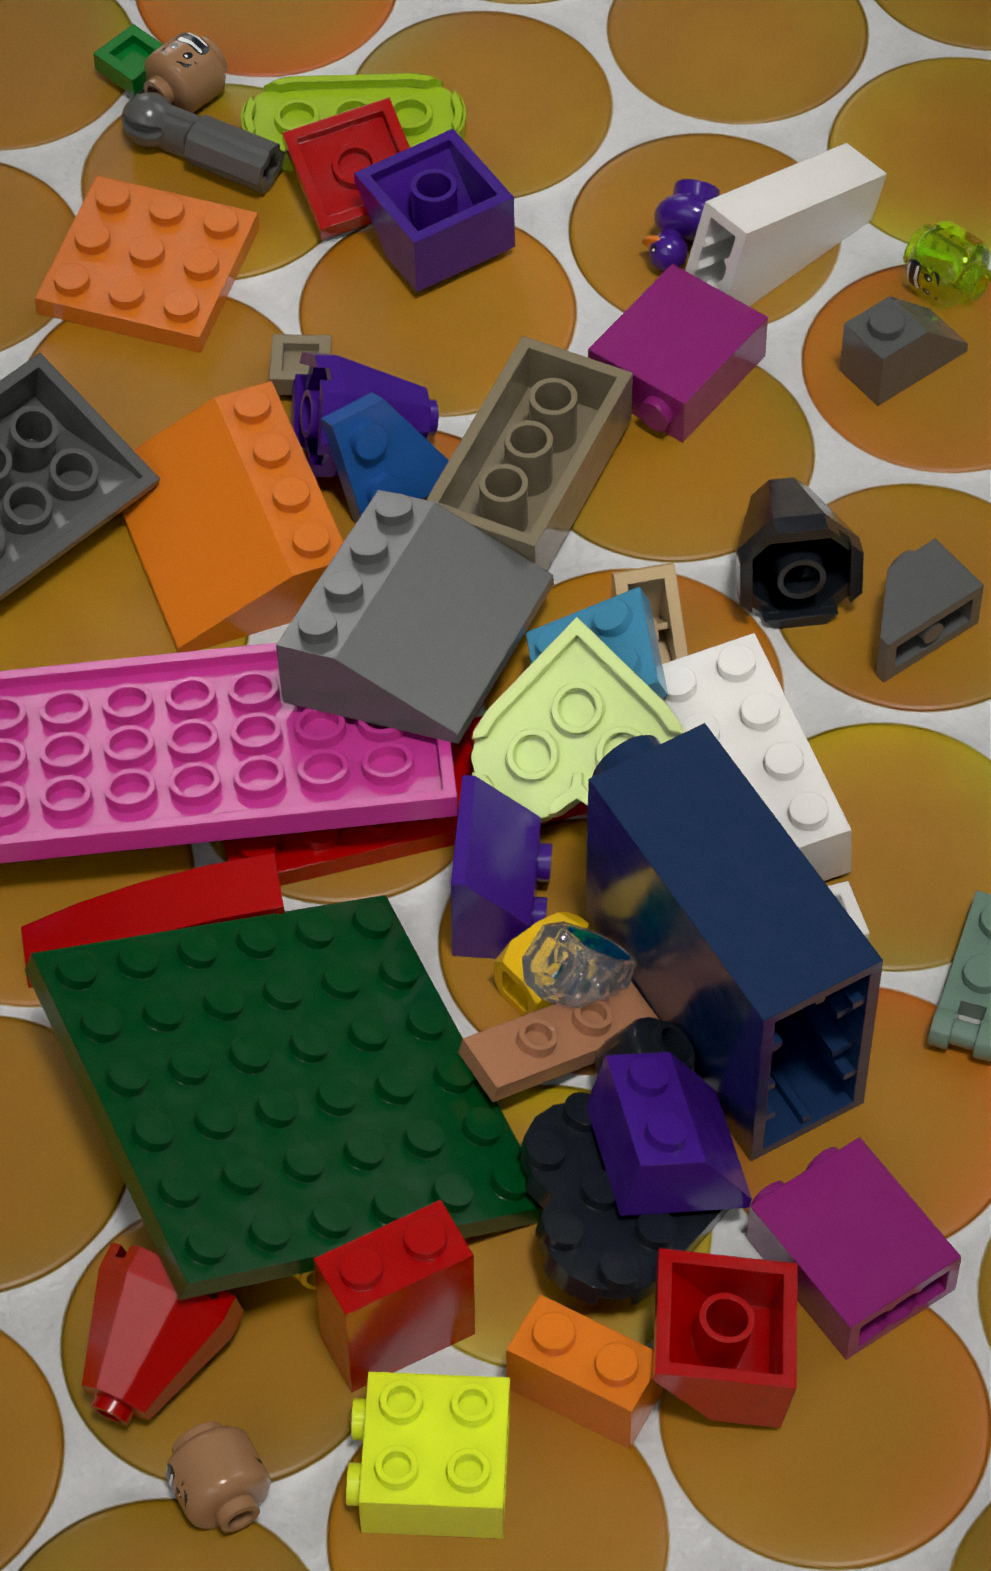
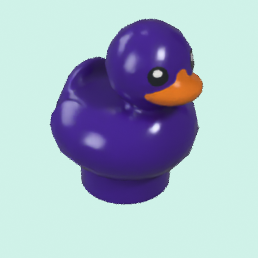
M681 179L675 182L673 195L666 197L657 205L654 211V221L658 231L661 233L645 237L642 243L648 248L651 264L658 270L664 272L671 264L679 268L685 264L688 257L686 242H694L705 202L720 195V190L716 186L700 180Z

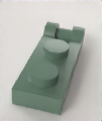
M976 890L939 1006L933 1018L927 1044L946 1050L949 1044L973 1050L972 1057L991 1062V894ZM960 1014L981 1020L982 1022L981 1025L960 1020L958 1016Z

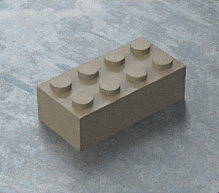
M522 336L426 500L438 503L547 571L631 421L633 373Z

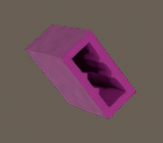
M671 264L588 349V358L632 372V414L641 418L650 428L656 431H663L683 443L765 357L768 317L676 265Z
M860 1137L841 1149L830 1147L822 1151L809 1163L806 1171L787 1183L776 1181L769 1184L755 1196L749 1207L747 1240L764 1260L798 1263L797 1301L846 1360L956 1289L961 1255Z

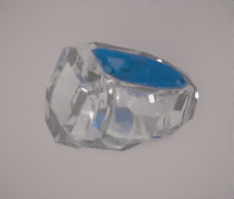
M564 921L542 925L522 957L524 982L541 999L553 1004L581 1008L599 999L617 996L627 990L637 962L632 955L614 941L592 930Z

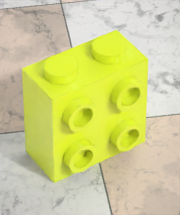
M368 1372L366 1398H353L351 1439L363 1441L362 1463H348L346 1486L347 1506H359L361 1533L504 1538L510 1423L509 1377Z

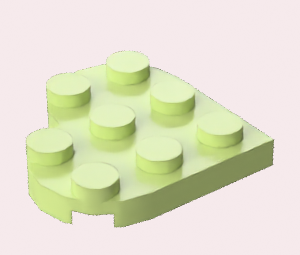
M576 617L492 704L478 723L472 739L475 740L471 755L475 773L472 772V775L480 778L541 817V823H544L553 817L562 816L580 802L588 805V779L592 777L596 766L602 758L622 742L640 735H652L657 737L661 743H664L685 733L686 729L672 708L590 628Z

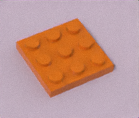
M97 175L35 297L37 314L201 353L259 230L258 213Z

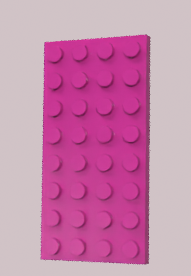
M277 643L0 671V863L458 816L451 742L283 702L276 650Z

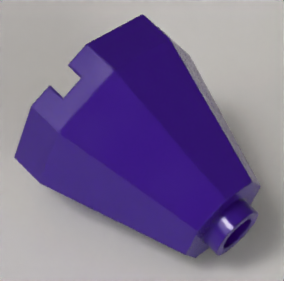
M302 352L299 363L310 367L308 374H296L292 384L291 425L301 447L305 448L307 461L315 477L338 476L321 418L371 392L383 398L426 439H428L429 435L436 434L439 421L438 405L436 400L429 399L426 387L338 355Z

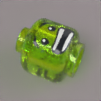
M941 221L933 226L930 224L924 225L913 235L905 249L903 261L907 264V280L915 288L945 307H954L967 298L970 300L978 299L985 292L991 281V270L988 269L991 259L989 247L981 239L953 221Z

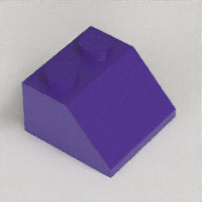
M450 129L354 173L355 184L386 257L416 292L515 247L513 195L454 129Z
M462 775L451 877L453 956L496 959L512 939L539 920L547 917L548 898L537 897L538 882H550L553 844L541 843L540 816L480 778L469 775Z
M671 1052L606 1055L586 1107L620 1216L749 1208L752 1197L716 1090Z

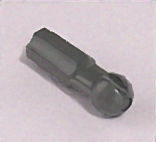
M145 92L134 95L122 111V127L128 138L138 146L161 148L188 159L189 163L193 166L258 192L265 193L270 190L282 169L284 151L280 150L279 143L211 116H199L173 106L168 99L159 93Z

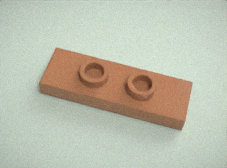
M627 976L462 1039L458 1053L492 1102H495L595 1063L596 1052L602 1044L628 1024L644 1017L659 1018Z

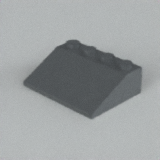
M41 352L0 380V601L152 490L160 481V478Z
M378 490L276 644L283 702L459 744L553 587V574L436 502L400 493Z

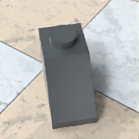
M889 296L844 323L840 371L870 400L879 406L967 352L968 343L930 308Z
M936 538L916 551L908 550L903 552L888 567L876 676L883 683L976 625L979 621L984 585Z

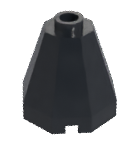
M796 478L768 480L750 497L736 550V591L740 606L751 613L753 607L762 613L764 622L775 629L827 624L838 614L836 605L847 596L851 603L863 593L864 552L860 538L809 487Z

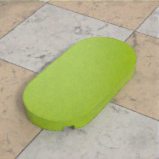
M425 74L290 76L276 79L264 85V92L258 94L255 99L253 94L250 96L241 112V126L243 130L279 143L280 150L284 151L281 170L294 172L283 145L282 132L390 97L410 147H413L450 129H454L464 140L466 134V107L462 97L454 89L452 94L443 87V81Z

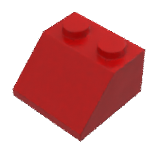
M659 1248L656 1264L653 1380L711 1421L781 1428L797 1389L798 1263Z

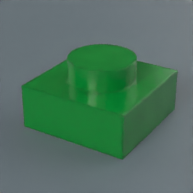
M132 24L93 53L95 69L134 96L144 89V83L146 82L144 62L146 58L163 44Z

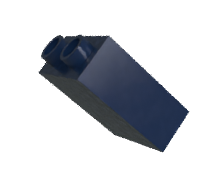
M705 723L664 743H661L655 736L640 735L628 739L613 748L602 758L596 766L592 777L588 779L585 921L589 923L590 935L621 979L628 976L659 1020L674 1023L688 1036L695 1052L694 1073L716 1090L730 1134L749 1162L863 1104L882 960Z

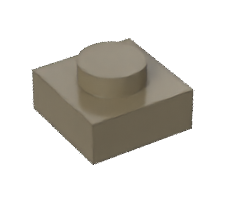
M272 335L269 381H272L278 395H292V384L295 375L308 374L310 366L299 363L302 352L332 354L331 335Z

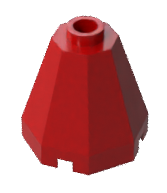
M111 1243L98 1270L82 1380L84 1390L94 1397L90 1408L103 1417L128 1426L132 1417L149 1421L233 1337L245 1313L236 1296L224 1290L218 1292L215 1300L208 1295L180 1300L157 1253L130 1245L126 1252L122 1244Z

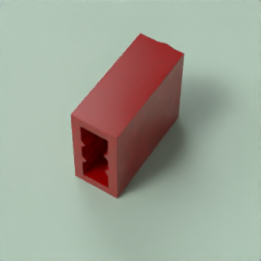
M441 1200L314 1258L321 1339L351 1392L367 1386L368 1372L394 1373L475 1334L474 1255Z

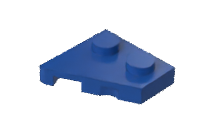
M373 392L321 418L354 523H357L378 490L400 493L419 499L429 496L449 462L439 450L390 404Z

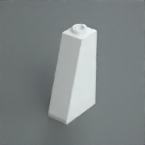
M844 143L705 202L685 271L750 307L870 222L873 218L887 173L848 143Z

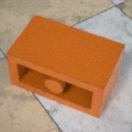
M541 1294L506 1349V1377L510 1378V1390L628 1449L633 1445L663 1393V1387L653 1380V1349Z

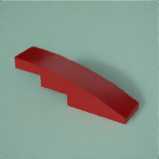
M275 853L205 865L142 881L76 903L21 926L25 964L27 966L31 953L272 913L285 914ZM27 976L28 986H29V988H33V986H32V984H31V982H30V980H29V978H28V976Z

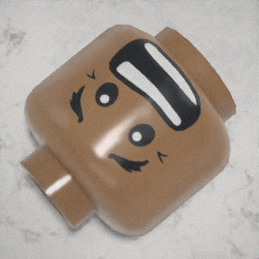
M179 33L146 58L144 62L146 71L144 91L159 93L168 99L173 106L195 113L223 91L226 79L225 72L227 71L226 59L221 49L210 38L197 36L193 33Z
M211 1421L197 1425L181 1435L173 1444V1455L168 1460L165 1474L189 1521L194 1526L204 1529L220 1527L223 1532H234L252 1523L260 1513L258 1506L268 1495L271 1478L246 1432L238 1427L223 1426L221 1422Z

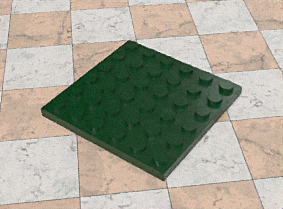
M386 895L284 911L285 914L272 913L31 953L25 969L26 974L180 1300L315 1271L314 1258L438 1200L443 1202L463 1238L539 1222L544 1209L528 1194L525 1188L528 1177L521 1165V1157H519L520 1144L497 1101L492 1102L459 1055L458 1051L463 1038Z

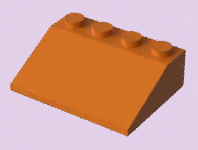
M272 381L212 398L133 450L160 478V481L156 487L120 513L178 653L198 651L291 623L344 542Z

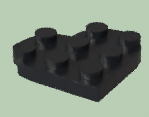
M585 1092L573 1093L567 1097L565 1103L553 1105L535 1116L525 1133L519 1149L521 1165L528 1177L525 1188L528 1194L544 1209L535 1232V1236H538V1245L545 1257L542 1268L545 1274L563 1292L587 1304L596 1305L599 1297L612 1300L631 1298V1305L637 1304L656 1292V1264L659 1248L692 1252L730 1209L620 1216L586 1107L590 1094Z

